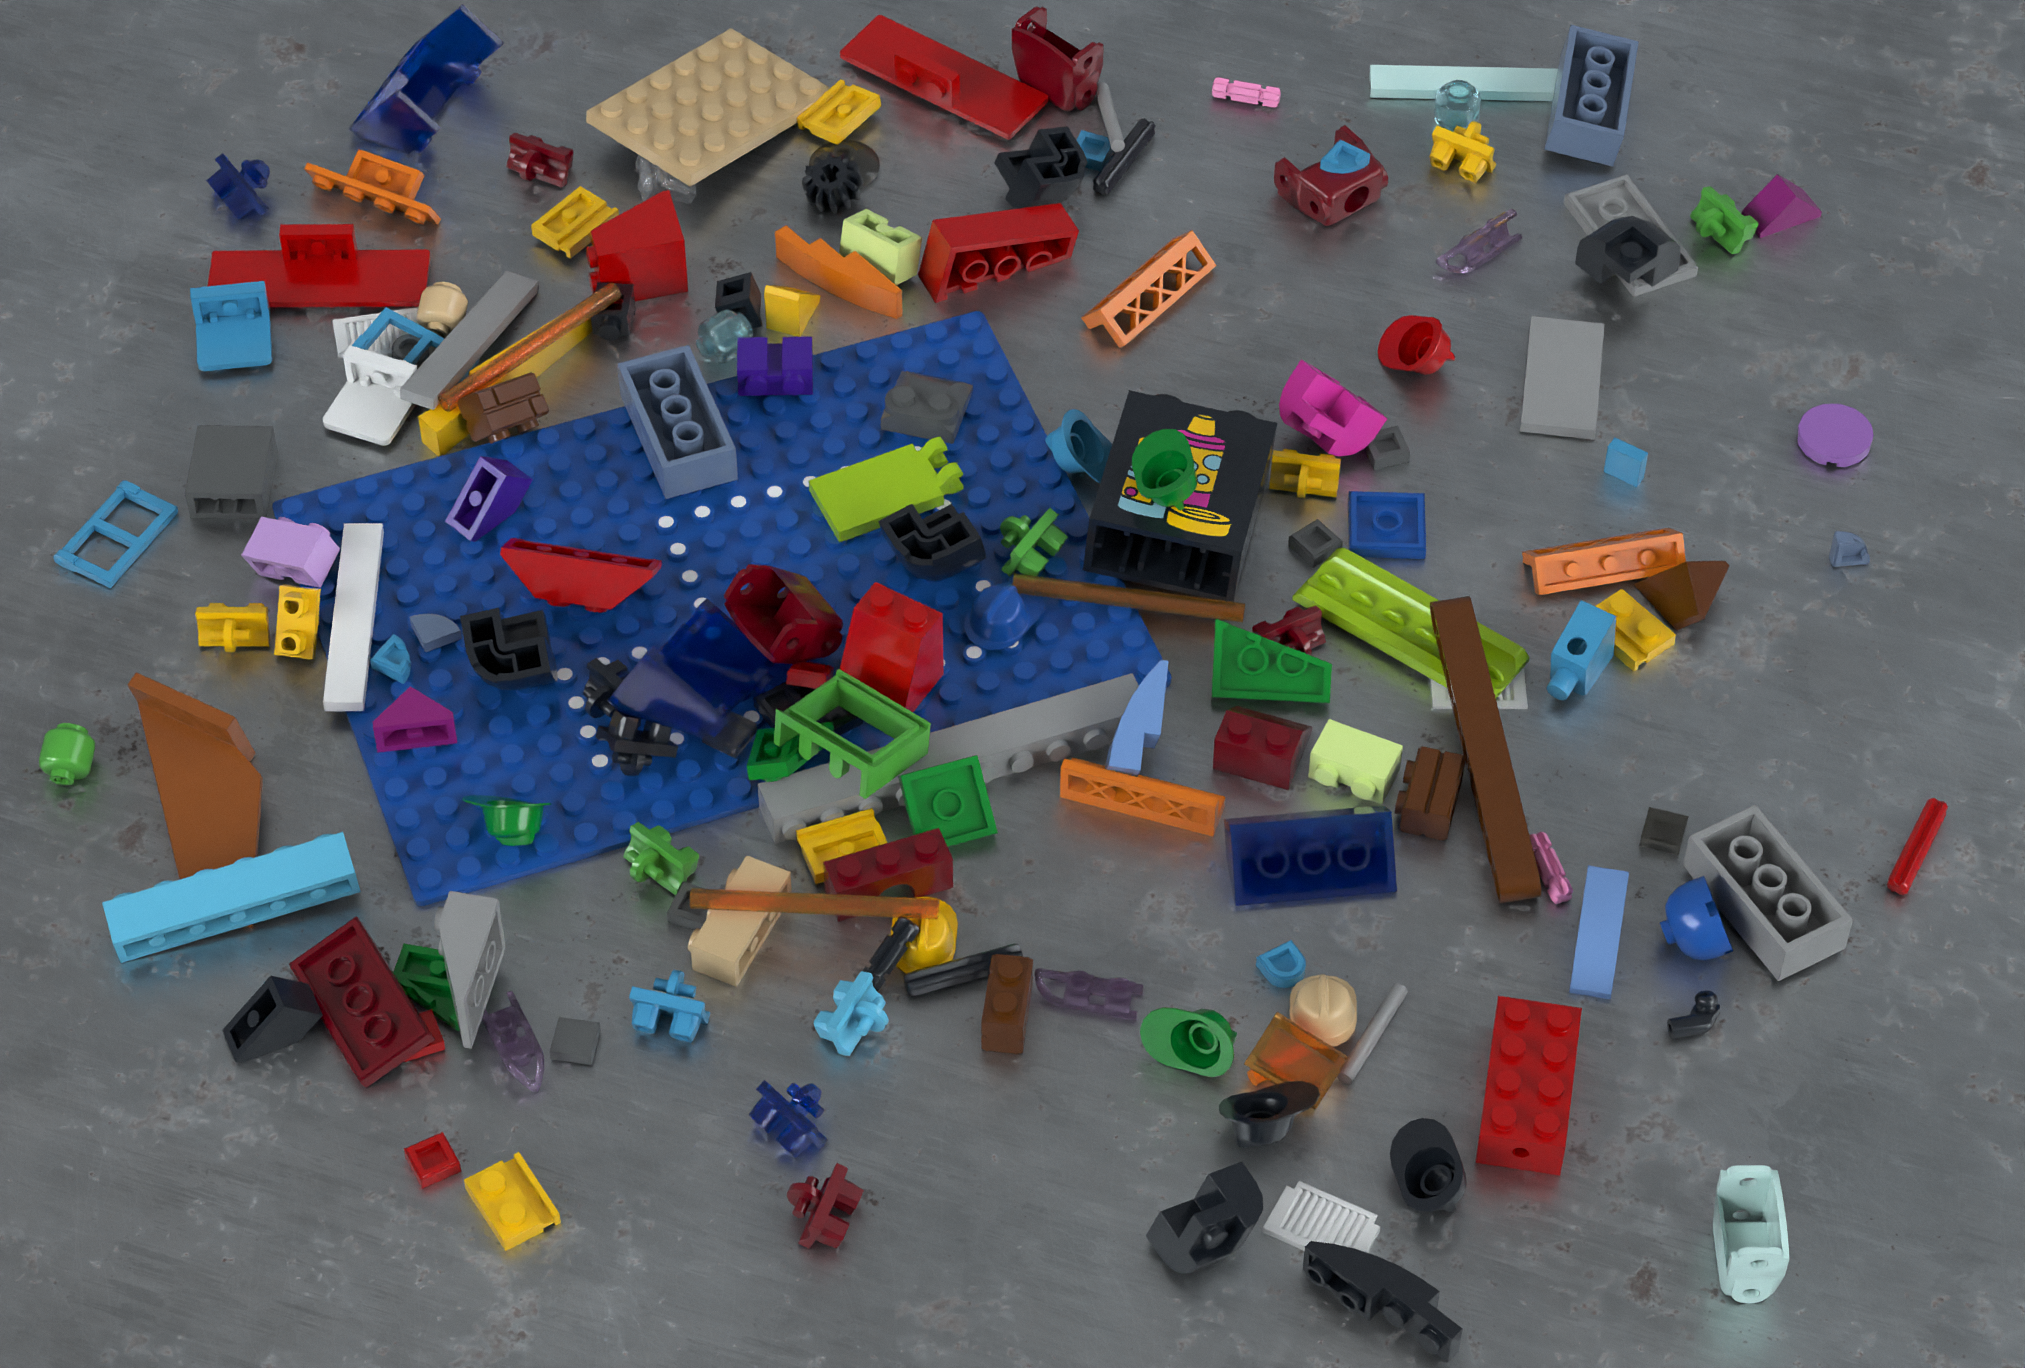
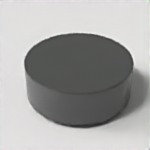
M411 334L397 338L392 345V358L403 360L420 338ZM429 348L415 364L417 369L430 356Z

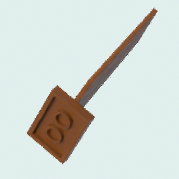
M136 672L128 683V687L138 702L179 879L193 876L200 870H214L234 864V862L241 858L258 857L263 777L250 763L256 753L236 717Z

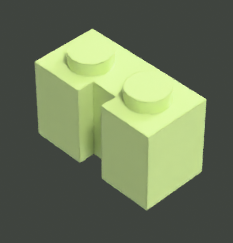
M868 209L844 219L839 249L841 256L845 257L856 251L895 285L917 275L922 243L921 236L902 226L896 228L888 226V219Z
M1329 719L1310 753L1308 778L1314 779L1325 786L1336 788L1339 787L1340 783L1348 785L1357 797L1383 804L1400 771L1403 745Z

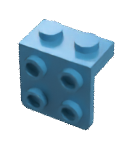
M265 281L190 288L191 303L196 323L197 364L201 371L263 366L272 362L271 319Z

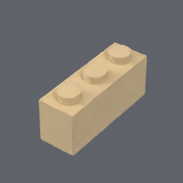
M746 855L738 869L734 868L730 872L726 881L725 891L720 899L715 898L711 902L707 912V919L702 928H696L689 939L688 951L691 952L692 970L737 987L792 897L791 872Z

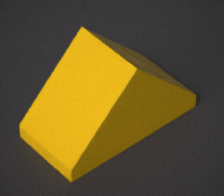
M766 285L764 290L766 328L801 337L819 304L821 295L788 286Z

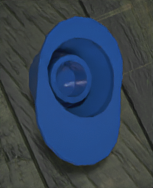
M1003 582L984 588L976 596L972 607L964 619V631L973 644L986 650H1003L1013 646L1040 617L1043 611V599L1034 588L1020 582Z

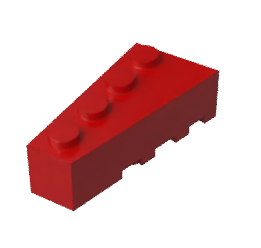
M1061 203L934 219L931 224L918 277L934 302L939 303L948 300V293L961 289L966 294L977 290L978 283L993 278L997 282L1010 279V276L1017 270L1026 268L1028 272L1070 259L1079 230Z

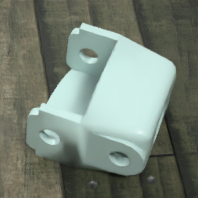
M1736 1165L1731 1166L1728 1170H1721L1716 1188L1713 1233L1720 1288L1725 1295L1732 1296L1735 1301L1740 1303H1757L1772 1295L1784 1278L1789 1262L1787 1224L1778 1170H1771L1769 1166ZM1745 1178H1754L1753 1180L1749 1181L1743 1180Z

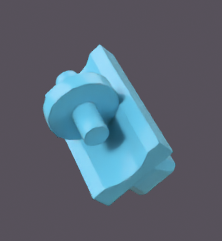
M861 971L854 982L840 980L834 989L833 995L837 1009L835 1012L820 1011L814 1020V1027L819 1037L833 1041L838 1053L841 1055L850 1056L861 1037L866 1036L869 1030L881 1032L888 1024V1016L882 1010L886 1002L883 996L874 988L872 983L873 976L869 972Z

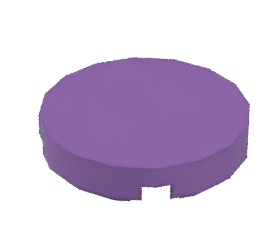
M1822 404L1811 408L1802 416L1797 430L1798 445L1806 456L1823 465H1827V462L1837 463V467H1847L1863 460L1870 451L1874 437L1872 425L1865 415L1852 407L1841 404Z

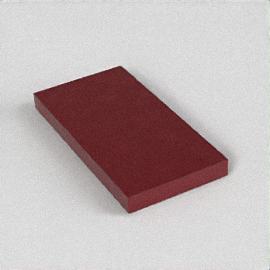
M357 916L289 963L298 981L310 985L323 1014L321 1017L322 1021L359 1082L365 1088L435 1040L363 922Z

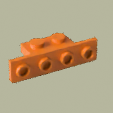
M358 149L346 176L311 163H307L304 168L313 178L312 183L323 190L331 192L332 188L343 191L342 194L356 202H362L363 199L374 202L373 205L384 212L391 214L394 210L403 212L406 218L418 224L424 225L425 221L438 225L441 220L430 206L414 200L425 177L420 170Z

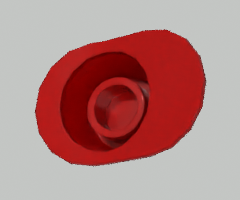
M1409 315L1395 320L1383 333L1378 346V358L1383 366L1394 370L1414 371L1423 375L1434 374L1446 361H1454L1456 357L1450 351L1451 339L1442 329L1440 320L1434 317Z

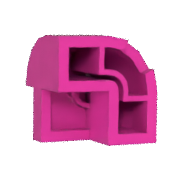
M1302 359L1286 382L1279 402L1280 417L1286 425L1311 438L1328 454L1339 457L1353 455L1366 448L1388 419L1364 398L1357 397L1340 385L1338 380Z

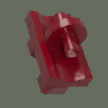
M513 133L509 136L510 155L506 168L519 172L520 178L526 181H532L536 178L561 188L567 184L568 171L573 164V149L565 146L558 148L546 144L542 138L533 135L527 137Z
M1316 605L1306 610H1302L1297 606L1286 611L1283 619L1270 624L1262 621L1252 627V633L1311 656L1312 648L1326 643L1321 626L1322 611Z
M836 1163L831 1176L824 1180L821 1190L817 1189L819 1180L813 1176H808L805 1183L798 1182L790 1185L787 1198L795 1206L792 1214L802 1219L807 1211L811 1212L798 1244L810 1249L816 1240L822 1244L837 1248L843 1241L849 1223L830 1214L832 1206L851 1215L856 1209L864 1191L851 1181L844 1179L848 1171L847 1167Z

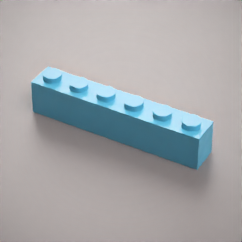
M340 832L337 834H323L316 837L313 841L296 846H282L272 853L255 858H241L234 862V864L218 869L200 870L193 876L177 881H163L156 884L153 888L136 893H122L112 900L102 902L114 948L120 963L353 895L361 891L344 833Z

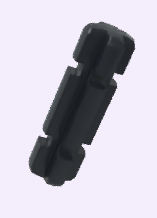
M901 916L891 928L893 934L891 936L887 934L869 960L872 965L869 968L865 966L863 972L872 974V983L877 992L886 981L883 976L886 973L890 975L908 949L905 944L908 941L912 943L919 933V927L916 923L906 917Z

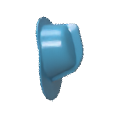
M1077 409L1068 410L1063 416L1061 426L1048 434L1045 442L1062 470L1068 473L1086 472L1100 484L1112 443L1092 424L1083 412Z

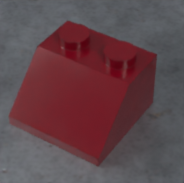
M1240 706L1226 710L1214 739L1213 769L1289 790L1311 736L1312 726Z

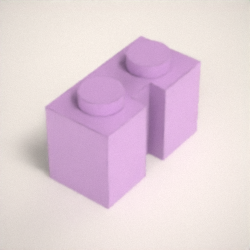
M261 517L241 556L260 576L280 580L290 577L296 583L321 588L340 548L330 537V532L319 524L310 523L307 526L297 524L285 517H279L278 520Z

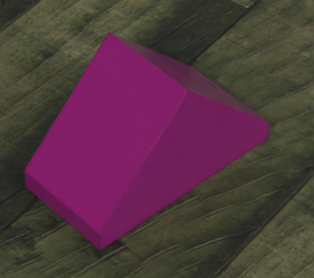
M1777 174L1742 210L1741 214L1744 216L1750 215L1758 222L1755 233L1759 238H1763L1819 218L1822 211L1802 188Z
M411 686L373 721L377 753L457 743L453 712Z

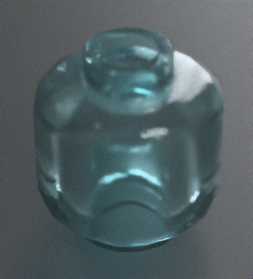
M1454 80L1441 86L1436 93L1434 120L1437 125L1454 132L1457 125L1467 129L1472 121L1478 122L1481 107L1479 91L1463 80Z
M725 309L700 323L698 327L699 339L696 340V345L704 358H711L719 364H724L737 357L738 338L752 337L753 331L750 323L742 313H735Z

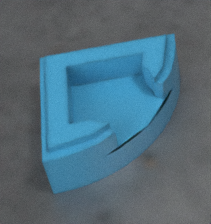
M1339 140L1321 159L1320 169L1341 174L1355 172L1370 163V153L1343 140Z
M395 634L370 659L372 669L402 684L409 677L411 671L410 655L404 641Z

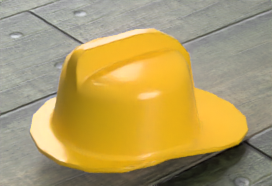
M928 896L916 897L903 902L894 913L892 927L898 918L903 916L916 923L919 927V933L912 943L908 941L905 944L908 949L897 963V968L904 973L952 961L956 951L958 922L956 913L951 906L940 899Z

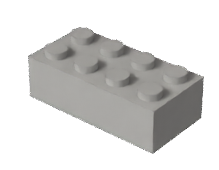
M1757 805L1689 836L1683 863L1684 868L1693 879L1701 876L1705 877L1717 908L1778 981L1846 948L1853 922L1852 917Z

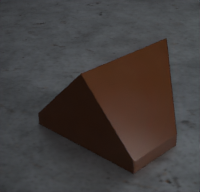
M1687 561L1633 585L1676 630H1679L1705 619L1730 565L1726 561Z

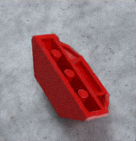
M510 538L501 547L500 552L502 558L535 598L545 599L549 605L558 607L569 606L570 603L584 605L585 609L591 612L611 610L652 579L662 567V560L526 541L517 538Z

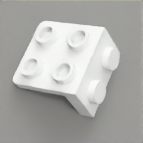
M349 345L343 354L347 382L323 416V425L327 429L383 446L389 445L416 405L400 399V388L417 370V365Z

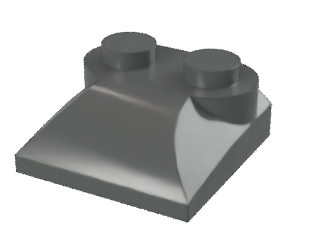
M901 371L894 388L889 390L885 396V409L881 417V430L926 439L941 437L944 442L953 444L971 398L973 385L910 371Z

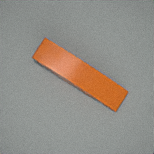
M787 225L775 231L776 258L800 276L827 292L862 308L895 319L902 316V290L856 251L843 257L821 238L808 244Z

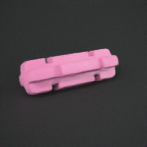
M1216 77L1213 82L1212 96L1214 98L1226 100L1228 96L1231 97V101L1259 105V102H1262L1264 107L1277 108L1280 102L1281 90L1278 87L1266 86V89H1264L1262 84L1234 80V83H1230V79Z
M1544 832L1529 835L1538 872L1545 887L1549 888L1547 892L1551 901L1555 904L1568 902L1572 898L1573 888L1569 880L1564 877L1566 873L1555 850L1549 848L1552 846L1548 835Z

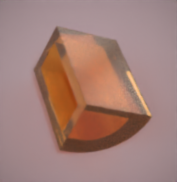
M1276 1012L1244 1065L1274 1084L1292 1081H1304L1314 1084L1319 1089L1320 1094L1317 1103L1311 1107L1316 1110L1342 1070L1348 1056L1284 1015Z

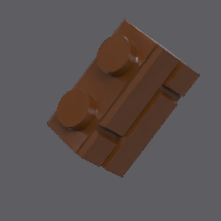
M530 372L487 387L458 400V407L463 419L467 420L466 426L473 441L476 442L488 438L489 443L492 444L510 437L509 429L516 427L519 434L539 426L537 419L547 415L549 408L544 395L540 394L541 388L534 373Z
M1421 746V748H1418L1415 761L1407 760L1403 783L1409 785L1407 792L1399 790L1394 814L1401 815L1400 829L1402 832L1418 836L1425 834L1428 838L1442 841L1447 839L1464 775L1466 758L1463 755L1447 751L1441 753L1438 749Z
M1003 954L992 955L981 1022V1049L1012 1054L1023 1053L1033 989V959Z

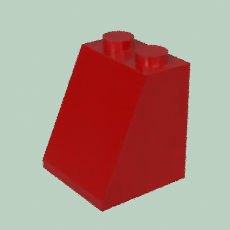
M669 190L654 195L591 230L592 246L586 247V254L590 269L594 268L595 271L589 273L592 294H595L597 282L633 284L635 302L688 292L685 240ZM606 298V303L622 304L623 300Z
M875 582L853 609L840 670L909 711L914 712L944 674L943 613Z

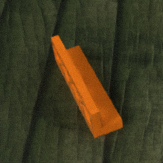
M1193 230L1170 240L1082 316L1081 319L1089 330L1103 324L1118 347H1123L1217 265ZM1190 250H1192L1202 265L1197 271L1186 269V254ZM1165 272L1176 274V289L1174 291L1163 289V274ZM1142 292L1153 294V309L1151 311L1140 309V294ZM1119 312L1130 314V330L1125 334L1113 318Z
M1669 527L1522 551L1523 563L1532 567L1534 589L1538 595L1651 577L1686 562L1683 533Z
M1073 757L1071 760L1064 759L1061 765L1060 797L1214 837L1225 807V796L1143 775L1135 777L1107 770L1104 765Z

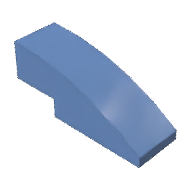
M1160 660L1146 675L1132 695L1114 733L1107 754L1105 769L1138 777L1141 771L1143 747L1154 749L1161 735L1169 661Z
M1588 865L1569 993L1611 999L1629 872Z

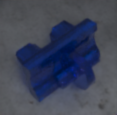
M223 153L214 159L221 169L206 181L221 199L236 187L238 188L224 200V203L238 220L253 208L260 215L269 210L254 190L258 187L263 189L268 185L267 179L270 175V169L264 161L258 159L252 161L245 160L241 164L242 169L239 173Z
M765 1080L757 1087L756 1090L761 1094L762 1098L748 1115L767 1133L783 1117L789 1121L790 1124L775 1140L794 1158L799 1156L812 1143L820 1149L828 1141L818 1131V1128L805 1117V1115L810 1113L814 1118H819L824 1112V1108L818 1104L822 1095L819 1087L810 1083L800 1088L796 1083H792L786 1090L792 1097L791 1102L786 1100Z

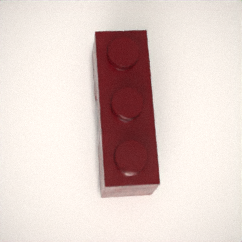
M939 828L823 862L824 889L838 922L877 911L876 901L879 895L895 885H909L914 898L924 897L953 888V857Z

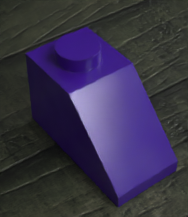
M480 456L445 522L470 541L476 542L516 512L533 479L508 460Z

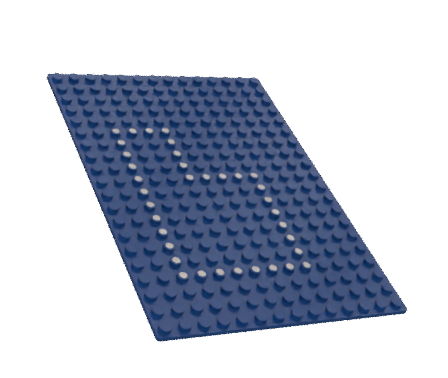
M970 312L813 355V395L739 396L737 376L708 383L707 386L736 448L738 480L665 499L627 409L623 406L505 438L492 444L486 443L283 498L272 504L275 519L278 520L279 517H285L297 524L307 526L310 523L319 524L330 532V537L340 548L321 588L299 584L300 587L321 589L320 618L317 635L327 662L344 524L383 523L384 536L370 659L395 634L406 645L410 655L411 671L406 682L402 684L372 669L370 662L364 711L345 712L416 905L426 906L447 900L449 891L467 894L626 847L631 840L630 826L637 822H640L648 829L660 825L670 834L759 808L758 784L765 781L762 779L749 780L746 766L757 730L771 727L754 707L753 698L786 682L787 671L793 664L771 662L743 634L725 607L726 599L724 594L736 574L740 570L746 569L748 564L772 566L807 577L842 618L844 624L840 631L842 642L839 648L825 658L806 661L832 665L834 667L833 677L836 675V670L840 669L853 609L875 582L943 613L944 674L913 712L931 723L930 733L1133 673L1138 685L1141 684L1146 675L1163 658L1122 579L1083 571L1089 516L1066 471L1062 470L1057 464L1052 451L1046 444L1045 439L1047 435L982 312ZM901 371H910L973 385V392L953 444L944 442L947 450L943 452L948 460L947 464L957 462L962 470L963 476L959 477L964 489L954 494L944 495V505L919 515L924 519L952 504L958 514L961 512L965 513L980 535L986 559L950 578L938 581L919 579L909 572L893 552L882 535L880 528L839 543L809 491L808 480L912 443L918 451L930 440L881 430V417L885 409V396L889 390L894 388ZM480 456L508 460L533 479L514 514L476 542L470 541L446 523L445 520ZM943 467L934 468V469H935L936 473L938 474V472H939ZM1051 508L1059 514L1053 524L1059 527L1068 536V539L1054 557L1038 545L1034 548L1049 560L1034 581L1017 569L1009 577L1001 569L1011 558L1010 554L1016 546L1012 545L1010 548H1006L1001 544V540L1004 537L1000 530L1001 523L1009 516L1020 519L1021 516L1026 515L1031 520V524L1028 526L1031 530L1044 513ZM510 538H517L526 541L662 560V567L652 579L611 610L591 612L587 611L584 605L570 603L569 606L558 607L549 605L545 599L535 598L502 558L500 552L501 547ZM1003 582H1020L1038 591L1043 599V611L1038 620L1013 646L1003 650H986L977 647L968 639L964 631V619L972 607L976 596L984 588ZM749 583L745 584L741 590L747 588ZM499 608L504 618L543 610L546 615L552 652L556 660L557 682L523 690H500L484 682L474 671L466 653L460 616ZM418 614L444 616L459 627L462 639L425 652L411 627L410 616ZM597 658L604 665L619 660L628 668L630 673L628 685L630 687L640 682H645L654 689L653 706L642 713L641 726L637 730L643 731L649 713L663 714L673 721L669 740L678 746L675 758L651 755L652 764L650 766H643L639 775L627 776L623 774L620 763L612 761L614 751L610 749L609 743L595 738L598 726L609 727L612 718L606 714L600 718H592L585 711L588 699L583 695L590 676V671L587 669L588 662ZM1169 670L1167 672L1166 687L1171 684L1172 677ZM410 686L453 712L457 735L456 744L377 753L373 721ZM864 720L862 725L840 735L866 752L884 747L894 740V738ZM823 748L794 773L830 763V752ZM471 795L498 796L534 804L551 803V805L544 806L541 828L535 834L534 840L530 845L507 846L488 833L481 806L464 802L462 798Z

